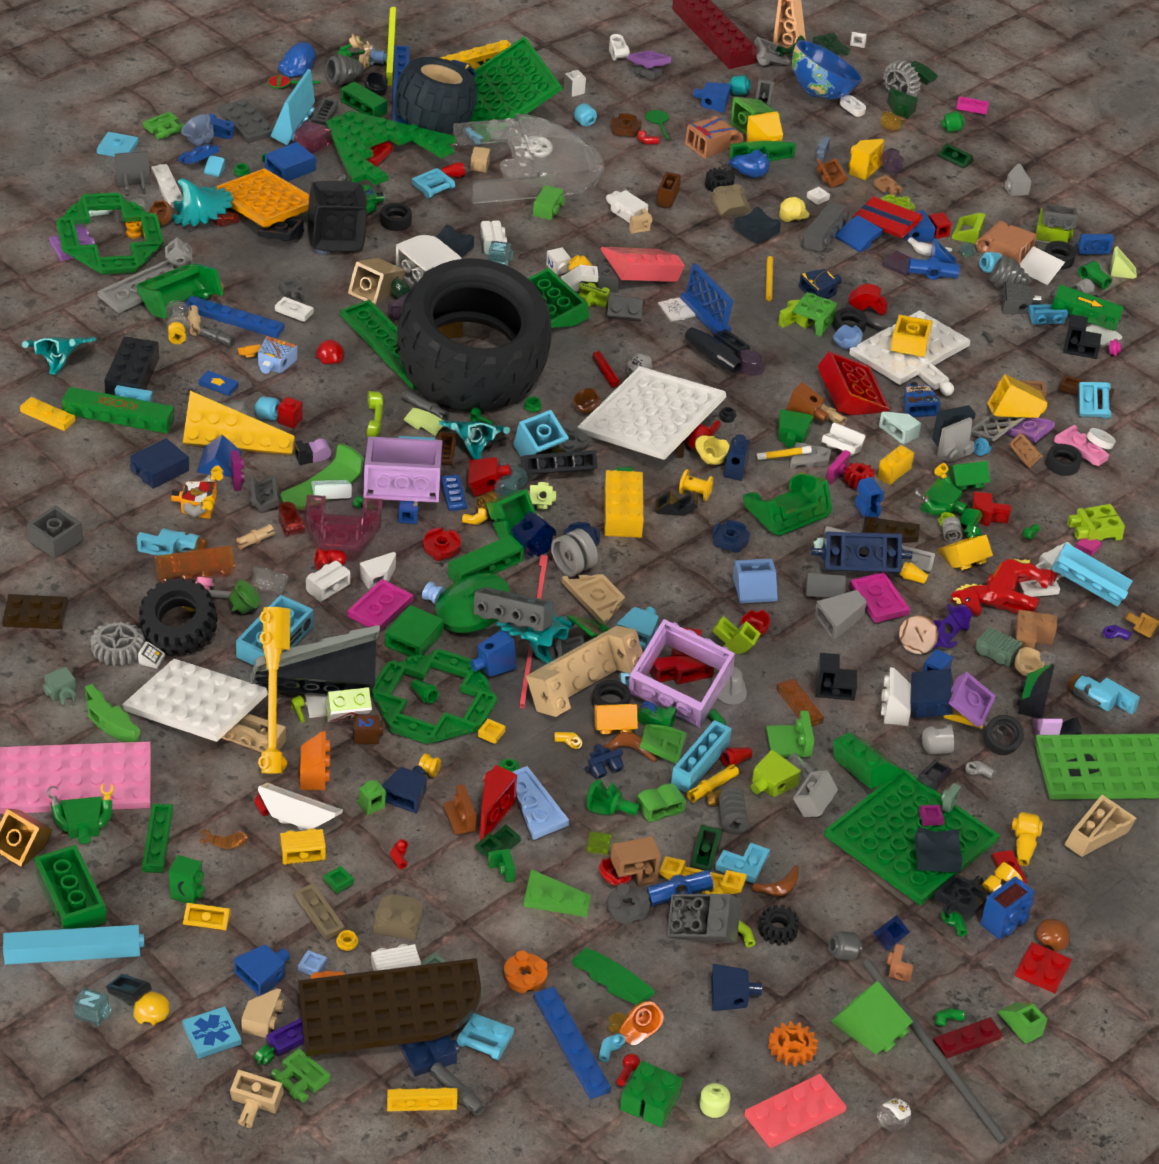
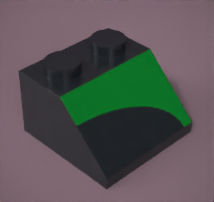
M1050 664L1030 672L1027 675L1026 681L1022 680L1019 692L1023 694L1018 695L1016 705L1020 706L1018 714L1042 719L1055 665Z

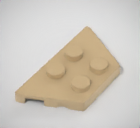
M604 574L593 576L579 575V579H568V576L562 577L561 583L600 624L606 625L625 602V596Z

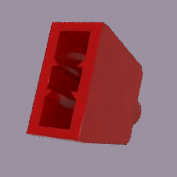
M496 457L469 461L468 485L474 497L501 488L503 477L512 475L510 465L501 466Z

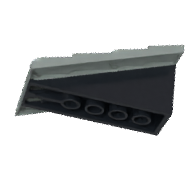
M380 625L351 630L349 634L324 638L317 643L291 647L290 650L282 652L277 670V692L327 696L328 692L369 688L371 695L375 686L376 639L380 632ZM264 655L255 660L249 682L250 684L265 687L268 691L269 670L267 669Z

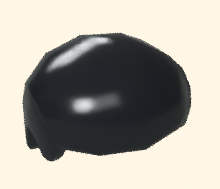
M371 72L366 75L364 87L380 96L387 90L388 79L383 74Z

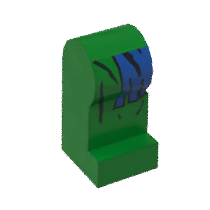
M646 701L641 704L637 711V721L642 725L654 724L673 727L677 708L669 706L668 709Z

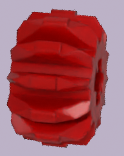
M858 462L855 464L850 463L844 471V483L848 484V488L853 487L855 491L861 479L869 477L875 479L874 469L871 468V465H865L864 462L862 464Z

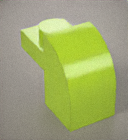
M800 300L788 301L787 308L780 311L778 325L784 328L796 322L805 329L815 324V320L794 313L793 308Z
M724 616L717 621L712 629V632L725 642L722 647H727V650L735 654L745 653L752 648L761 634L747 621L737 628Z

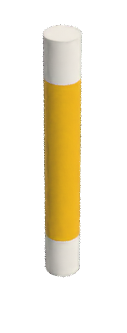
M811 446L757 453L758 460L807 454L812 453Z

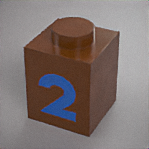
M355 715L354 744H379V736H383V724H379L380 715Z

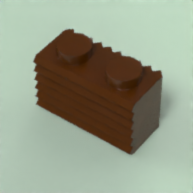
M665 172L657 192V205L664 208L672 207L680 190V174Z

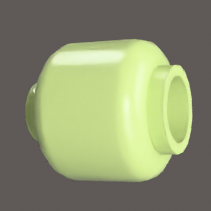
M718 1083L706 1085L702 1089L700 1096L701 1111L706 1116L712 1118L724 1116L730 1105L729 1090L724 1085Z

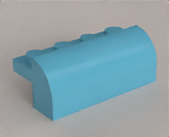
M1068 543L1063 545L1051 567L1052 570L1117 607L1126 598L1127 590L1133 581Z

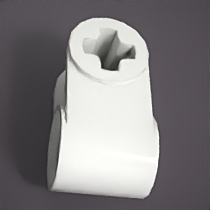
M619 34L610 36L609 52L613 60L618 58L628 59L629 48L623 36Z

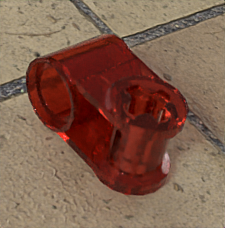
M288 501L280 503L278 507V521L285 537L290 536L292 533H304V521L295 505Z

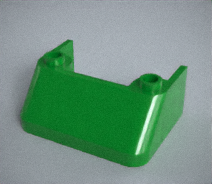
M196 263L184 265L136 285L137 292L151 315L161 318H167L166 312L169 306L187 300L190 296L207 299L211 294L224 295L217 269Z

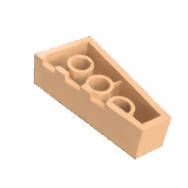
M778 0L773 43L779 44L784 48H790L799 36L802 35L806 40L801 0Z

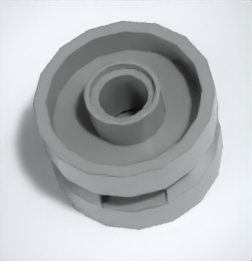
M577 528L566 535L554 539L551 544L553 559L560 571L566 576H575L597 564L598 553L596 546L589 534L583 529Z

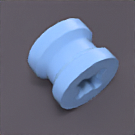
M430 581L423 590L422 598L427 601L431 600L436 605L439 596L446 589L442 586L437 587L435 583Z

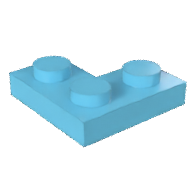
M750 843L743 857L723 850L716 863L715 870L723 873L726 870L747 874L746 881L755 883L769 857L770 849Z

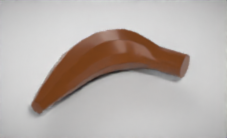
M622 732L616 735L611 742L603 746V748L609 747L610 751L619 746H628L639 751L654 763L658 760L655 754L639 747L642 738L632 732Z
M795 865L778 882L771 884L754 883L753 891L762 892L773 897L788 894L797 883L799 867Z

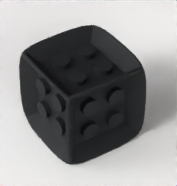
M317 181L312 183L308 205V232L314 249L341 252L362 250L366 234L367 202L361 184L350 181Z

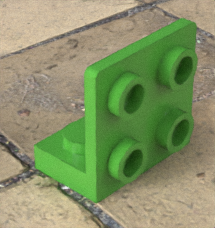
M807 292L793 308V312L815 320V335L822 337L835 320L838 303Z
M800 711V717L796 719V725L767 726L766 731L770 751L773 750L782 757H812L814 736L809 711Z

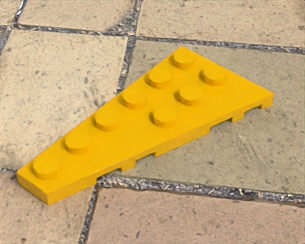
M190 391L183 437L184 445L205 447L221 435H224L242 451L293 455L294 435Z

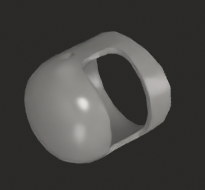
M945 724L943 729H936L934 726L925 728L922 733V745L927 753L938 755L954 752L952 724Z

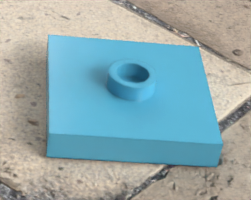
M107 132L97 147V154L115 157L116 153L133 152L139 143V137Z

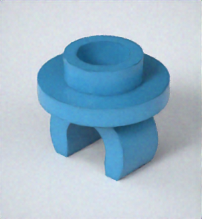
M977 438L974 441V453L976 455L983 456L986 453L989 454L993 448L989 446L985 438Z

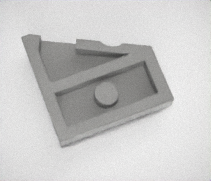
M796 442L795 448L811 446L812 453L793 455L790 469H796L798 465H805L806 468L828 466L832 449Z

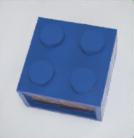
M1013 877L987 896L980 925L999 940L1006 935H1011L1016 927L1020 924L1024 925L1029 920V912L1034 903L1035 891L1018 877Z

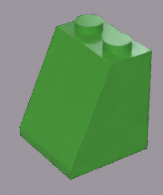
M734 97L730 125L746 135L748 116L776 111L761 100Z
M878 980L859 994L831 1020L835 1026L875 1054L882 1050L885 1052L889 1051L896 1044L893 1040L897 1037L899 1040L909 1032L907 1027L913 1022Z

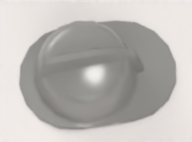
M735 666L718 696V699L727 705L741 704L747 697L742 672ZM718 670L717 673L712 677V682L715 680L720 670Z

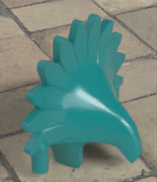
M181 178L177 182L183 189V200H175L173 202L175 211L180 214H173L171 220L175 224L182 222L183 226L192 223V226H196L200 221L206 224L209 218L218 219L217 214H225V209L232 206L230 202L234 199L231 196V191L226 192L225 188L217 190L216 186L212 188L202 186L199 188L192 182Z
M46 337L37 341H23L22 346L24 348L34 347L35 353L37 355L42 354L49 362V374L56 375L63 369L68 356L78 345L96 341V337Z
M443 420L439 421L438 424L455 430L463 439L469 454L474 460L481 459L482 450L490 440H494L497 433H510L509 427L490 425L477 421Z
M554 612L552 625L543 631H535L533 627L528 626L518 627L515 623L511 622L501 623L497 621V625L501 626L502 631H510L509 635H521V639H526L534 654L547 664L553 661L549 654V647L552 646L553 638L566 640L569 628L574 627V623L570 619H567L565 616L555 617Z

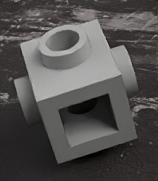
M176 237L165 247V258L172 265L182 267L191 262L192 248L188 243H184Z

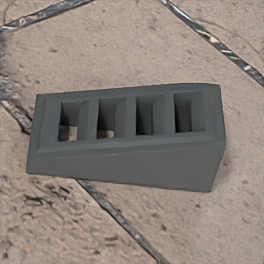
M323 97L312 117V121L326 125V121L332 119L339 108L338 101Z

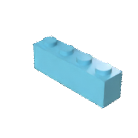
M714 720L675 765L671 784H675L679 790L684 792L694 788L718 760L722 751H725L730 745L732 728Z

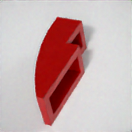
M690 656L657 658L650 669V675L654 680L660 683L674 680L676 685L710 678L714 674V667Z

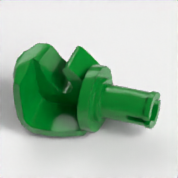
M597 779L589 786L587 808L590 812L610 816L611 814L615 815L618 811H622L636 817L640 804L623 799L622 792L618 790L614 783L611 782L607 789L603 782Z

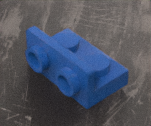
M1080 234L1079 242H1076L1075 246L1078 254H1110L1114 237L1113 234Z

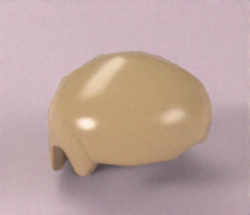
M1029 647L1019 649L1014 661L1019 673L1027 677L1028 673L1044 667V661L1041 662L1039 651Z

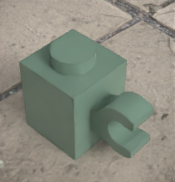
M67 667L44 675L45 684H43V690L47 696L50 695L54 702L60 700L62 705H66L65 698L68 697L72 701H76V681Z

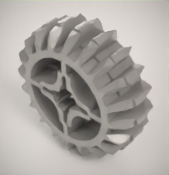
M898 60L890 63L885 68L886 70L883 72L884 76L882 78L885 80L883 84L886 85L888 91L890 88L914 97L918 94L919 86L921 85L919 82L920 77L917 76L918 72H915V67H911V63Z
M121 620L120 623H115V621L112 624L105 623V626H99L98 630H94L91 638V651L94 657L99 660V663L104 662L106 666L112 664L114 667L116 665L123 667L125 663L130 665L131 661H137L138 653L145 643V637L141 629H138L136 625H131L130 622L123 623Z

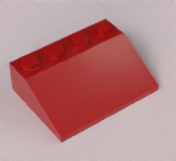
M830 351L825 355L817 367L838 412L849 415H861L890 411L870 366Z

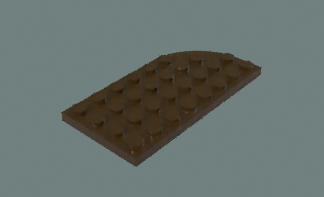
M477 958L298 980L306 1056L431 1041L454 1032L469 1020L480 1001L481 981Z

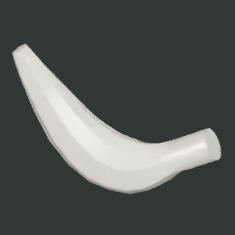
M912 237L908 239V243L913 246L917 253L930 256L932 244L918 242ZM945 247L949 252H952V248Z

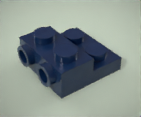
M451 1033L431 1041L399 1044L414 1077L430 1072L432 1066L437 1062H441L444 1067L457 1063L459 1046L456 1040L451 1041L449 1037Z

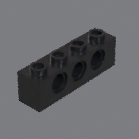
M596 450L524 455L520 457L522 475L589 471L598 468Z

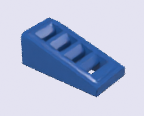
M459 475L442 476L441 489L448 510L467 509Z

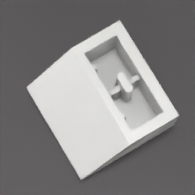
M890 667L889 675L884 677V687L886 689H882L881 701H884L881 705V715H884L885 724L908 726L911 713V684L895 668Z

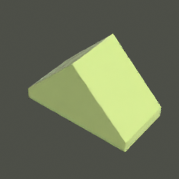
M1118 246L1115 247L1110 265L1111 276L1136 278V267Z

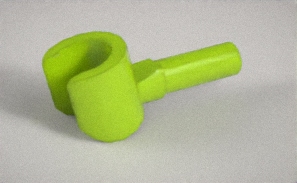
M297 696L292 699L291 708L293 711H296L300 723H303L305 719L301 708L305 706V703L301 696Z

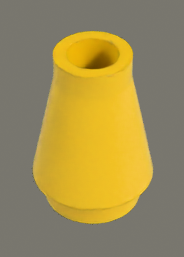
M905 562L899 574L903 579L923 585L929 574L922 571L912 562Z
M1021 834L1016 840L1017 861L1021 866L1029 865L1037 846L1035 837L1030 834Z

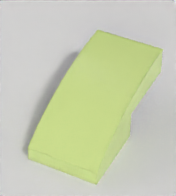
M412 408L404 418V421L417 430L423 427L434 436L444 427L443 425H438L439 421H443L441 418L417 408Z

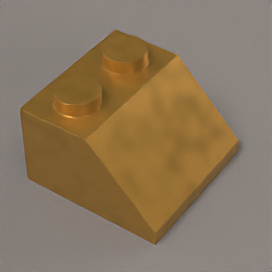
M7 809L0 822V854L23 867L44 849L53 829L22 810Z

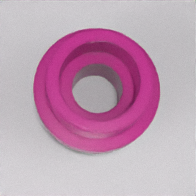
M1118 339L1110 341L1109 352L1114 354V356L1121 353V342H1118Z

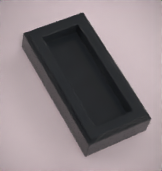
M933 760L919 774L917 781L935 790L950 775L952 769Z
M121 974L106 986L108 993L134 1002L152 990L149 982L125 974Z

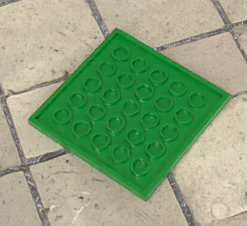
M525 36L474 70L477 75L474 78L477 87V102L474 113L469 121L477 133L483 136L481 138L483 142H486L563 90L560 83Z
M903 768V774L883 783L826 828L824 836L921 906L936 894V891L955 873L959 874V872L918 871L915 848L917 828H925L937 832L951 829L959 830L960 851L963 860L960 873L998 842L1000 835L956 804L949 813L942 810V794L917 781L916 776ZM940 805L944 818L943 825L923 826L919 814V806Z

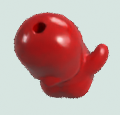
M317 547L314 564L317 570H321L324 565L331 564L334 561H338L343 566L346 563L347 556L344 551L334 549V547L328 550Z

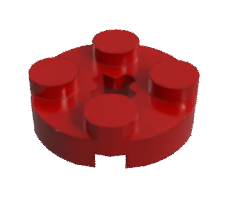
M435 528L425 534L423 549L434 560L442 561L445 558H450L460 553L461 538L457 532L451 529L448 532L443 531V528Z

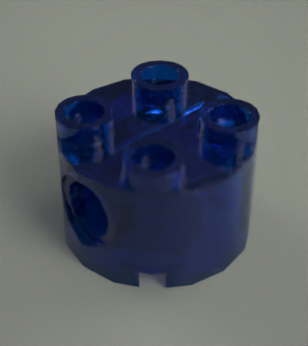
M528 512L511 529L513 537L524 547V552L530 557H533V555L539 557L551 548L553 536L556 537L557 534L553 526L534 512Z

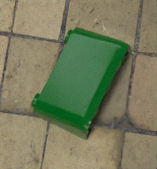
M803 472L791 477L789 481L790 492L767 501L761 499L760 495L755 492L743 495L745 507L775 535H783L829 516L832 511L828 480Z

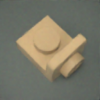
M642 209L641 215L631 216L629 231L632 234L650 231V224L652 223L651 214L646 209Z

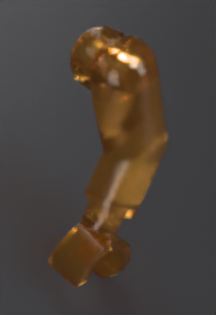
M204 829L200 833H205L207 839L201 838L199 841L201 843L209 841L223 849H231L244 845L248 835L241 831L223 837L217 834L212 835L209 830Z

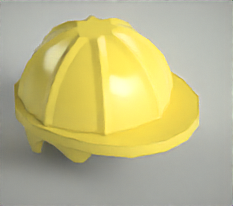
M787 198L780 204L779 218L784 222H790L795 219L800 221L801 219L809 218L810 214L805 208V203L800 198Z
M700 436L695 442L696 449L706 464L719 465L725 462L730 447L727 440H720L714 436Z

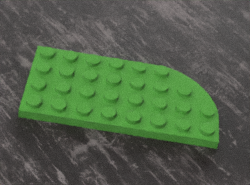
M1159 734L1035 735L1034 742L1050 800L1099 799L1101 795L1108 799L1159 798ZM1090 754L1095 761H1086L1084 755ZM1077 758V762H1066L1068 760ZM1068 769H1079L1081 776H1070ZM1088 769H1099V772L1089 774Z

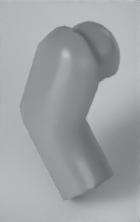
M981 761L968 762L965 767L966 772L970 775L983 774L992 779L996 774V770Z

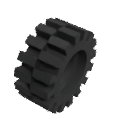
M715 167L713 170L709 169L706 173L705 188L708 191L711 190L712 193L719 186L734 185L735 175L733 172L731 173V170L726 171V168L721 169V167H718L716 169Z
M774 905L773 909L769 906L761 914L759 924L761 937L764 936L766 942L770 940L772 945L774 942H777V946H781V942L784 945H788V941L792 943L794 938L796 939L799 917H796L797 913L795 911L791 913L792 909L790 907L787 910L784 909L785 905H781V908H778V905ZM772 923H782L787 927L778 928L773 926Z

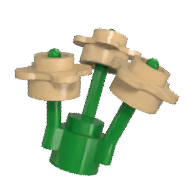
M352 34V37L349 38L350 44L340 47L337 53L349 56L350 58L362 54L359 56V59L355 60L359 61L364 66V69H367L371 64L373 46L369 45L368 41H366V45H361L363 42L360 36ZM350 47H353L355 50H356L357 48H360V49H363V50H360V51H356V52H352V53H351L350 49H349V50H347V49L350 48Z

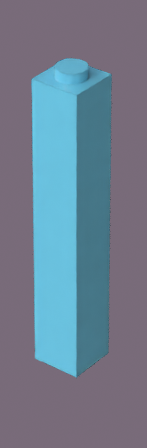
M139 925L3 933L5 965L140 956V947H144V934H139Z

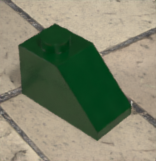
M890 88L887 103L893 114L908 119L916 111L918 98Z
M701 824L690 866L709 871L712 870L724 829Z

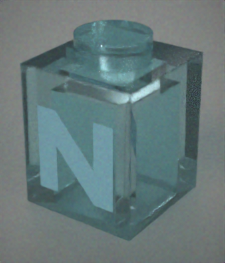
M492 241L488 260L508 266L514 256V250H511L512 243Z
M84 987L73 1003L74 1017L76 1019L100 1026L103 1019L107 1018L111 1011L108 995Z

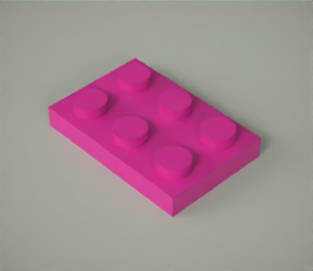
M884 572L850 580V588L853 591L858 590L861 596L866 599L867 606L865 609L875 623L909 615V606Z
M381 579L347 610V617L367 627L380 625L381 631L413 601V594Z

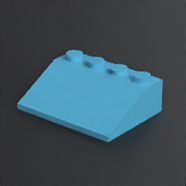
M310 69L306 71L285 101L270 136L285 145H288L290 141L294 142L297 134L302 130L303 124L307 123L309 116L311 117L315 109L313 108L315 97Z

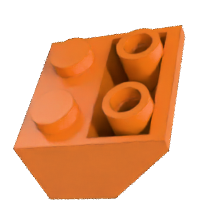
M321 731L301 745L300 790H325V782H330V769H326V767H330V754H326V752H330V740H326V731Z

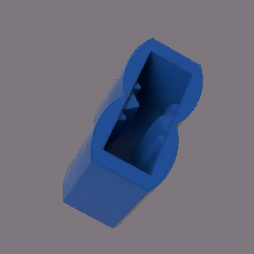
M873 477L861 479L857 486L858 495L855 499V507L863 518L865 516L878 518L881 513L880 504L883 501L884 492Z

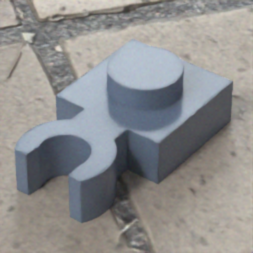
M824 136L822 142L819 141L816 161L820 159L823 162V159H825L829 150L830 137Z

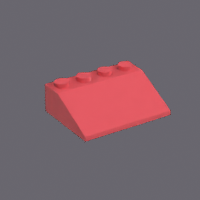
M601 247V251L621 280L678 282L685 267L678 255L660 249Z

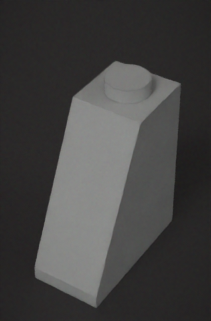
M858 590L817 601L815 616L830 637L835 640L864 616L867 602Z

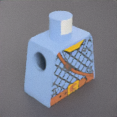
M267 336L258 353L260 370L265 374L270 371L282 373L297 360V345Z

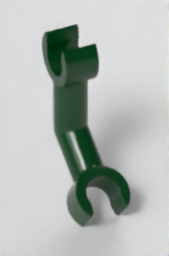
M802 35L799 36L790 48L777 46L775 52H780L779 56L781 57L784 54H792L797 41L805 40Z

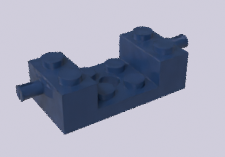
M825 532L822 548H810V551H815L810 552V556H821L823 571L829 572L868 571L898 574L901 572L902 559H912V551H902V534ZM860 547H866L868 549L869 553L867 557H861L859 555L858 551Z

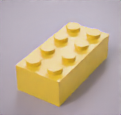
M606 470L604 486V536L642 538L644 521L643 472Z

